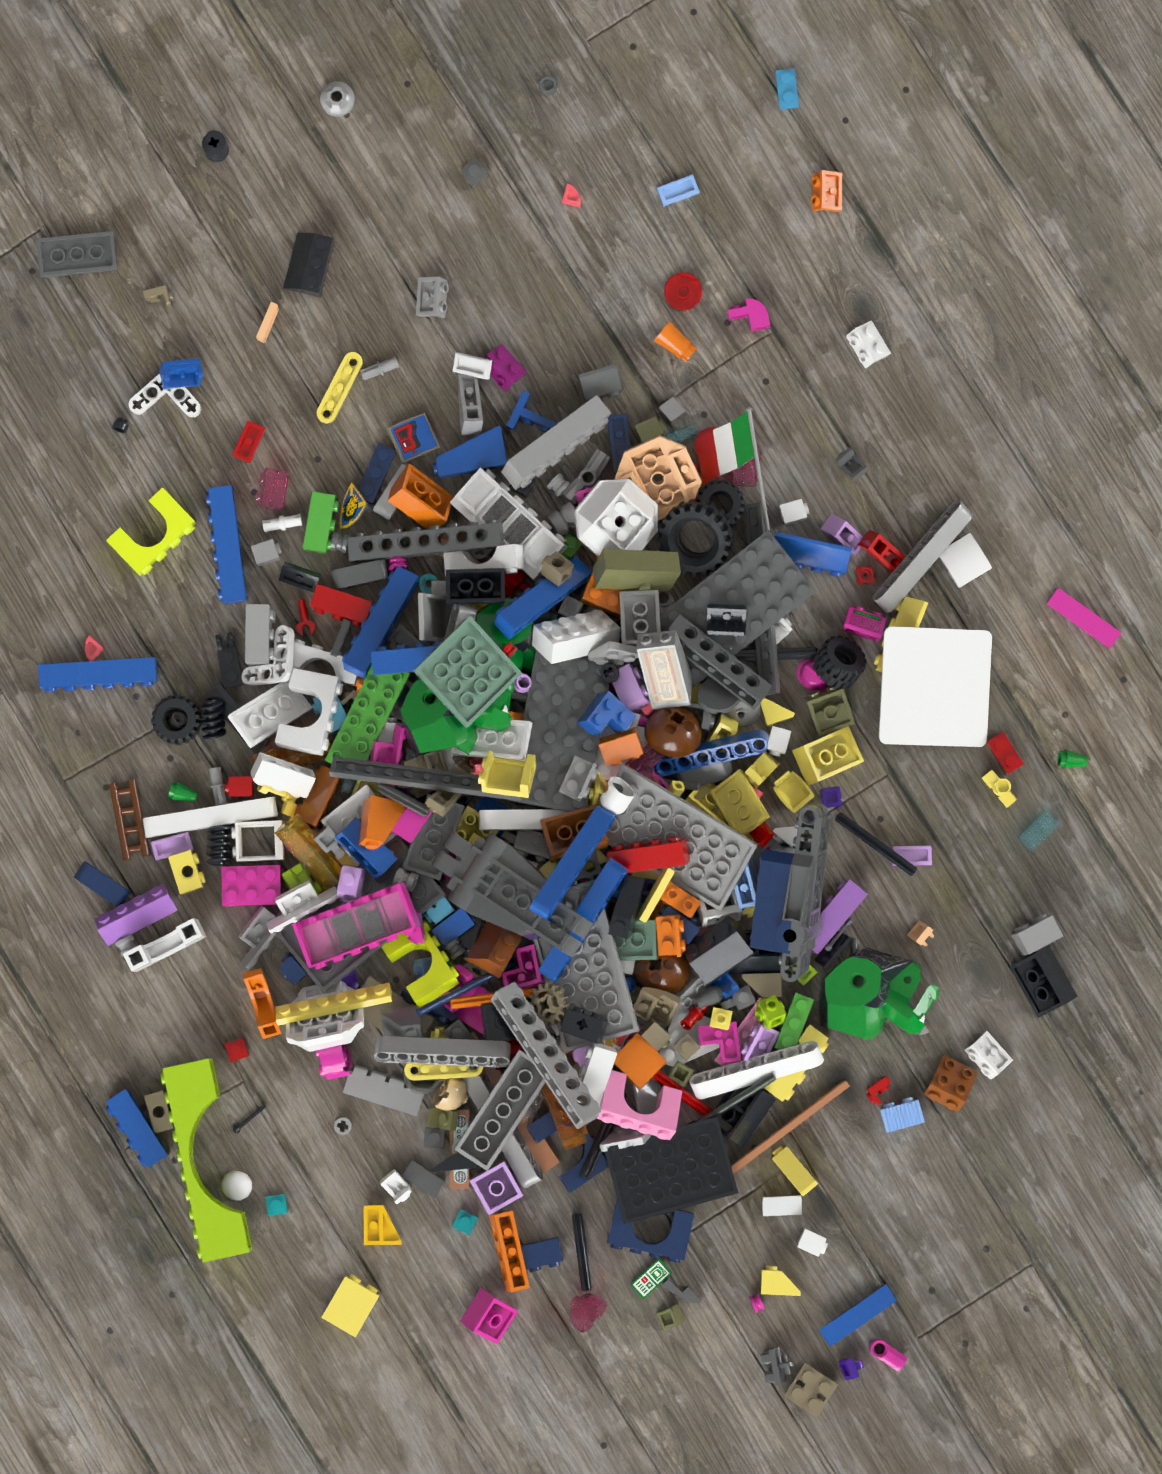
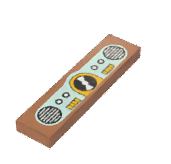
M453 1110L459 1113L456 1131H450V1156L457 1153L454 1149L470 1125V1110ZM470 1169L450 1171V1189H469Z

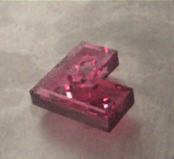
M647 744L639 758L629 760L625 765L659 785L662 780L652 768L665 756L656 752Z

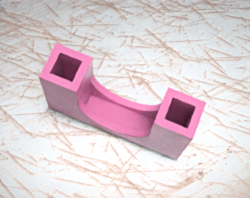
M611 1070L600 1103V1110L602 1112L596 1119H600L605 1123L620 1125L622 1128L634 1129L642 1134H651L660 1139L670 1140L677 1128L682 1091L663 1086L657 1095L655 1112L652 1114H640L633 1111L627 1105L624 1098L627 1074Z

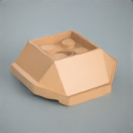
M661 435L625 450L615 475V479H630L658 504V521L665 518L673 507H677L680 502L688 503L690 499L695 500L702 483L686 446ZM661 474L664 478L661 481H655L653 476Z

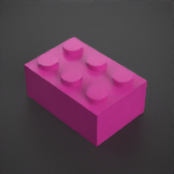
M282 866L221 867L222 906L277 905L274 898L282 894Z

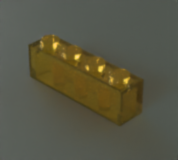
M296 814L283 822L275 832L276 836L320 887L326 891L338 884L343 865L331 851L325 853L314 841L313 837L316 834L301 816Z

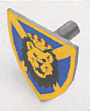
M351 482L343 499L340 513V530L354 525L364 510L372 512L374 509V504H370L365 500L353 482Z

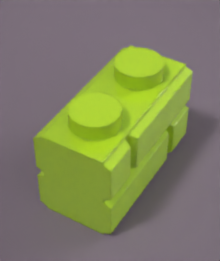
M299 863L281 874L290 890L309 880L317 895L323 891L317 881L313 882L310 876L313 873L307 864L303 866L302 863Z

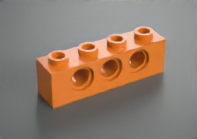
M513 1210L490 1214L489 1219L505 1291L515 1292L530 1288Z

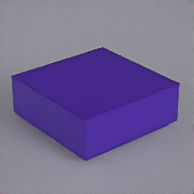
M839 786L820 789L822 803L827 808L843 805Z

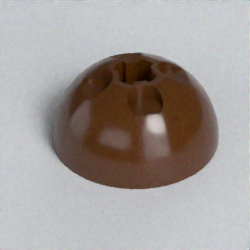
M679 706L654 711L645 724L644 735L648 744L656 752L664 756L679 758L688 756L697 750L701 743L702 730L697 717L687 708Z
M684 952L681 957L665 955L658 956V960H635L634 965L635 979L641 989L643 987H650L671 994H676L686 985L691 971V965Z

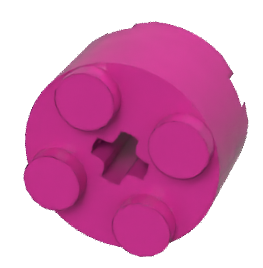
M348 1045L315 1050L316 1056L320 1057L321 1065H319L321 1077L325 1076L327 1080L352 1075V1071H349V1067H352V1058Z

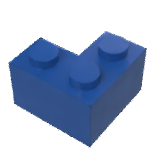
M605 691L597 694L577 723L590 735L601 733L606 725L615 733H619L628 729L636 715L610 691Z

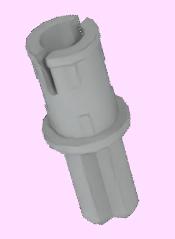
M394 356L382 362L377 361V364L361 369L360 373L364 380H368L378 375L383 376V373L399 368V365Z
M221 767L210 768L212 783L210 788L213 789L215 805H225L227 802Z

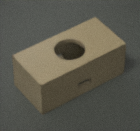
M165 1090L144 1096L154 1133L175 1128L174 1123H170L168 1112L170 1107L165 1100ZM157 1106L163 1107L165 1111L161 1118H157L153 1114V1110Z

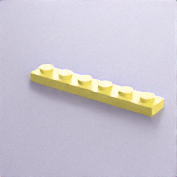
M390 983L379 984L276 1006L277 1025L392 1002Z

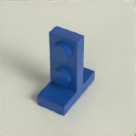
M522 391L507 424V429L514 432L520 418L523 419V423L529 426L535 424L541 427L540 430L545 433L558 423L525 409L530 399V394Z

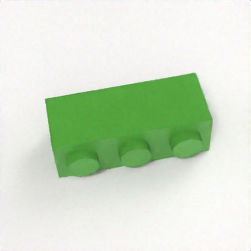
M312 491L303 543L304 551L327 554V551L331 550L332 539L330 534L331 531L335 530L336 520L333 519L334 512H338L339 501L336 500V495Z
M794 993L774 1048L781 1050L797 1045L814 999Z

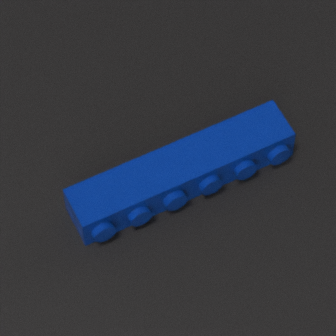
M232 485L208 488L209 493L206 494L207 505L211 506L208 518L209 524H213L214 530L210 532L211 541L216 545V550L213 551L214 562H218V570H215L216 580L220 581L221 589H218L219 600H222L224 605L248 602Z
M575 556L569 560L574 564L569 579L558 587L549 579L542 577L535 583L534 588H527L522 593V596L520 598L515 597L507 608L504 606L496 612L497 617L493 624L508 639H511L583 585L592 574V571Z
M399 566L395 572L392 571L390 573L386 588L383 587L381 589L378 602L373 603L370 609L369 618L364 619L360 627L361 632L359 635L354 636L350 651H346L342 658L344 670L363 679L366 678L372 666L371 652L377 651V647L385 645L419 585L418 575Z
M155 657L38 665L39 688L45 689V693L57 692L56 689L64 688V691H76V687H83L84 690H94L95 686H103V689L115 688V685L121 684L123 688L134 687V684L142 683V686H153V682H158L157 659Z

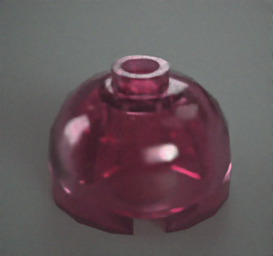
M587 1293L580 1297L576 1296L570 1303L572 1307L569 1318L576 1329L581 1333H585L594 1326L592 1322L596 1318L599 1320L602 1317L607 1304L595 1294Z

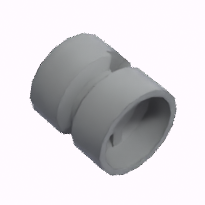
M571 502L563 505L561 511H554L547 516L554 530L561 536L568 533L570 527L576 528L575 508Z

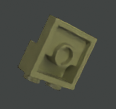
M828 685L826 690L821 692L813 690L808 693V697L804 698L819 737L855 724L844 689L840 687L837 689L832 685Z

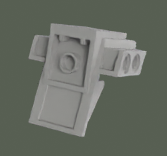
M431 581L432 594L418 593L419 640L433 643L443 641L445 638L451 610L454 606L446 605V581Z

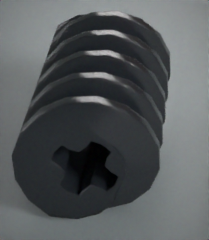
M212 130L204 136L202 147L208 159L213 162H221L226 159L229 153V146L224 135L219 131Z
M214 696L200 698L198 701L204 702V704L200 705L199 709L205 710V712L200 713V716L206 717V719L201 721V724L207 725L201 729L203 732H207L202 738L216 739L226 734V729L224 728L226 722L223 720L225 715L222 713L224 711L222 706L223 699Z
M213 826L207 829V832L213 834L207 837V840L212 842L206 845L207 848L212 850L206 852V855L211 857V859L206 860L207 864L222 867L230 866L225 864V861L231 860V858L225 856V854L231 852L230 849L226 848L227 845L231 844L226 838L232 837V834L227 833L226 830L232 829V827Z

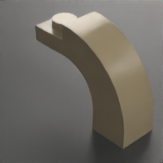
M461 761L455 763L451 769V772L475 774L476 772ZM437 790L428 797L425 802L426 807L443 817L453 807L462 793Z

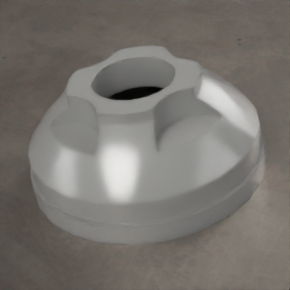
M336 81L327 84L323 88L320 95V103L327 114L341 117L352 110L355 96L353 90L347 84ZM335 91H339L342 94V99L338 102L331 99V95Z

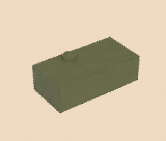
M603 549L593 567L595 589L658 590L670 592L681 573L678 552Z

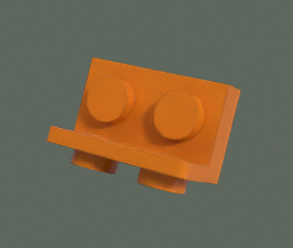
M826 170L813 173L811 179L813 186L811 197L812 211H842V173Z
M670 881L660 897L662 901L688 918H692L701 903Z
M680 914L656 916L658 956L677 955V957H681L683 951H686L685 939L681 937V932H684V920H680Z

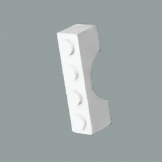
M518 544L497 546L493 557L483 564L476 563L469 552L455 551L444 553L445 576L446 570L505 568L506 574L518 573V569H524L523 546Z
M294 639L293 668L303 670L313 661L324 660L333 666L335 675L339 677L341 682L355 686L359 678L344 670L341 652L337 657L331 656L329 652L323 651L321 646L312 644V647L305 646L304 641ZM286 648L282 658H284L287 654Z

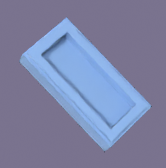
M693 174L657 187L663 207L700 193Z

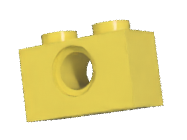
M188 850L168 857L181 895L204 888L203 883L206 880L203 871L199 872L197 865L200 864L197 853L193 854L192 850ZM187 866H191L193 869V874L190 877H185L183 874V870Z

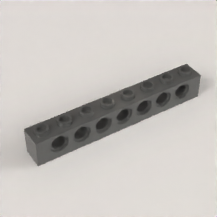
M486 520L485 524L467 522L466 526H459V524H448L447 528L429 526V530H421L420 527L410 528L409 532L395 529L391 530L389 534H384L383 531L372 532V535L365 536V533L353 534V537L347 538L349 561L357 563L381 559L387 560L393 557L407 558L455 551L467 552L496 549L497 546L504 545L503 524L497 523V520ZM485 530L487 535L485 539L480 540L479 533ZM466 532L467 539L461 542L460 535ZM447 534L449 539L445 544H442L441 537ZM425 536H429V543L423 546L422 539ZM406 538H410L411 543L405 548L403 542ZM387 540H391L392 546L386 550L384 544ZM368 542L373 543V548L370 551H366V544Z

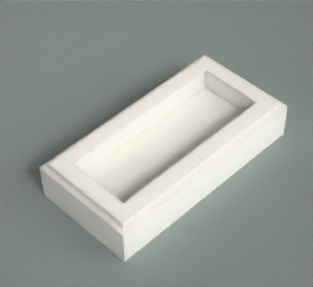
M457 352L455 353L453 372L487 380L490 378L492 360Z

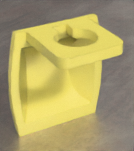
M787 771L774 782L775 786L773 789L777 796L794 814L815 797L805 781L793 771L791 773Z

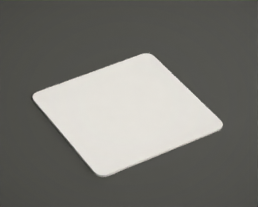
M914 627L886 628L883 641L879 740L883 744L984 746L987 742L992 649L991 633L986 630Z

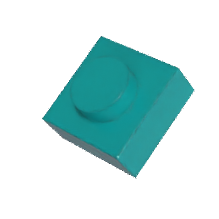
M285 1193L265 1197L268 1216L288 1213Z
M461 1209L452 1227L470 1235L478 1217Z

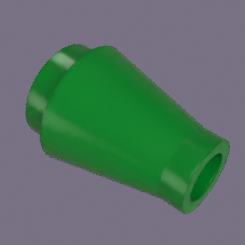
M1066 749L1059 751L1057 758L1058 766H1062L1063 769L1086 767L1088 761L1086 755Z
M177 781V783H171L167 797L172 798V800L194 803L198 792Z

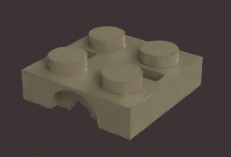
M804 1362L783 1396L817 1418L838 1384ZM798 1379L803 1382L801 1386L796 1384ZM819 1393L825 1396L823 1401L817 1398Z

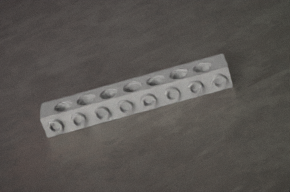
M513 982L496 991L490 1000L575 1127L579 1129L595 1120L602 1112L598 1102L592 1098L588 1087L582 1083L576 1069L568 1062L566 1054L559 1049L555 1038L549 1034L545 1023L539 1019L533 1005L525 998L523 990Z

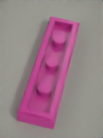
M1057 588L1047 602L1048 606L1109 649L1121 634L1116 628L1059 588Z

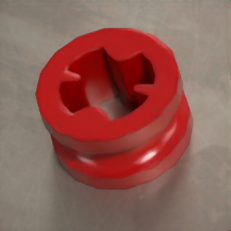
M509 641L501 650L509 658L516 651L517 647H513L512 642Z

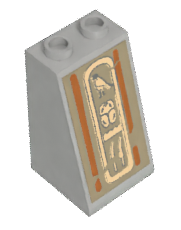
M676 630L638 634L636 650L652 709L691 705L693 675Z

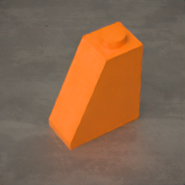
M373 795L363 801L359 845L371 850L378 849L386 841L406 807L394 800Z

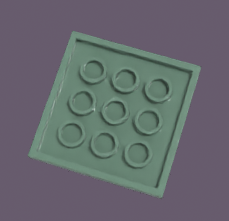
M467 616L413 669L465 728H468L522 674L471 616Z

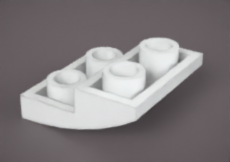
M971 533L949 545L939 556L958 588L992 569Z

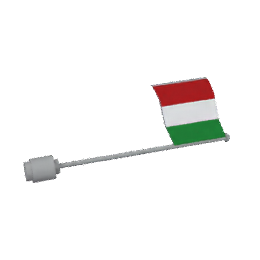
M747 407L744 414L728 424L707 432L696 441L703 487H705L707 483L715 478L736 470L755 458L766 531H770L751 413L753 409Z

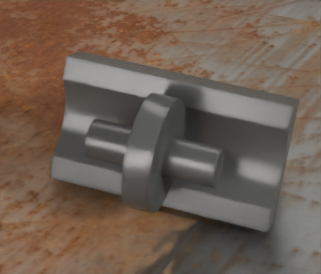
M780 1346L760 1355L762 1363H771L772 1370L766 1371L764 1374L766 1383L781 1385L786 1382V1375L791 1374L790 1366L795 1365L794 1361H788L787 1354L781 1355Z

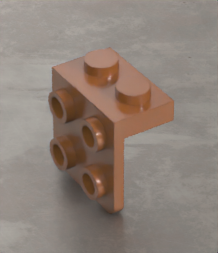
M944 1055L923 1095L929 1097L932 1101H937L950 1110L959 1112L968 1098L978 1073L976 1070Z

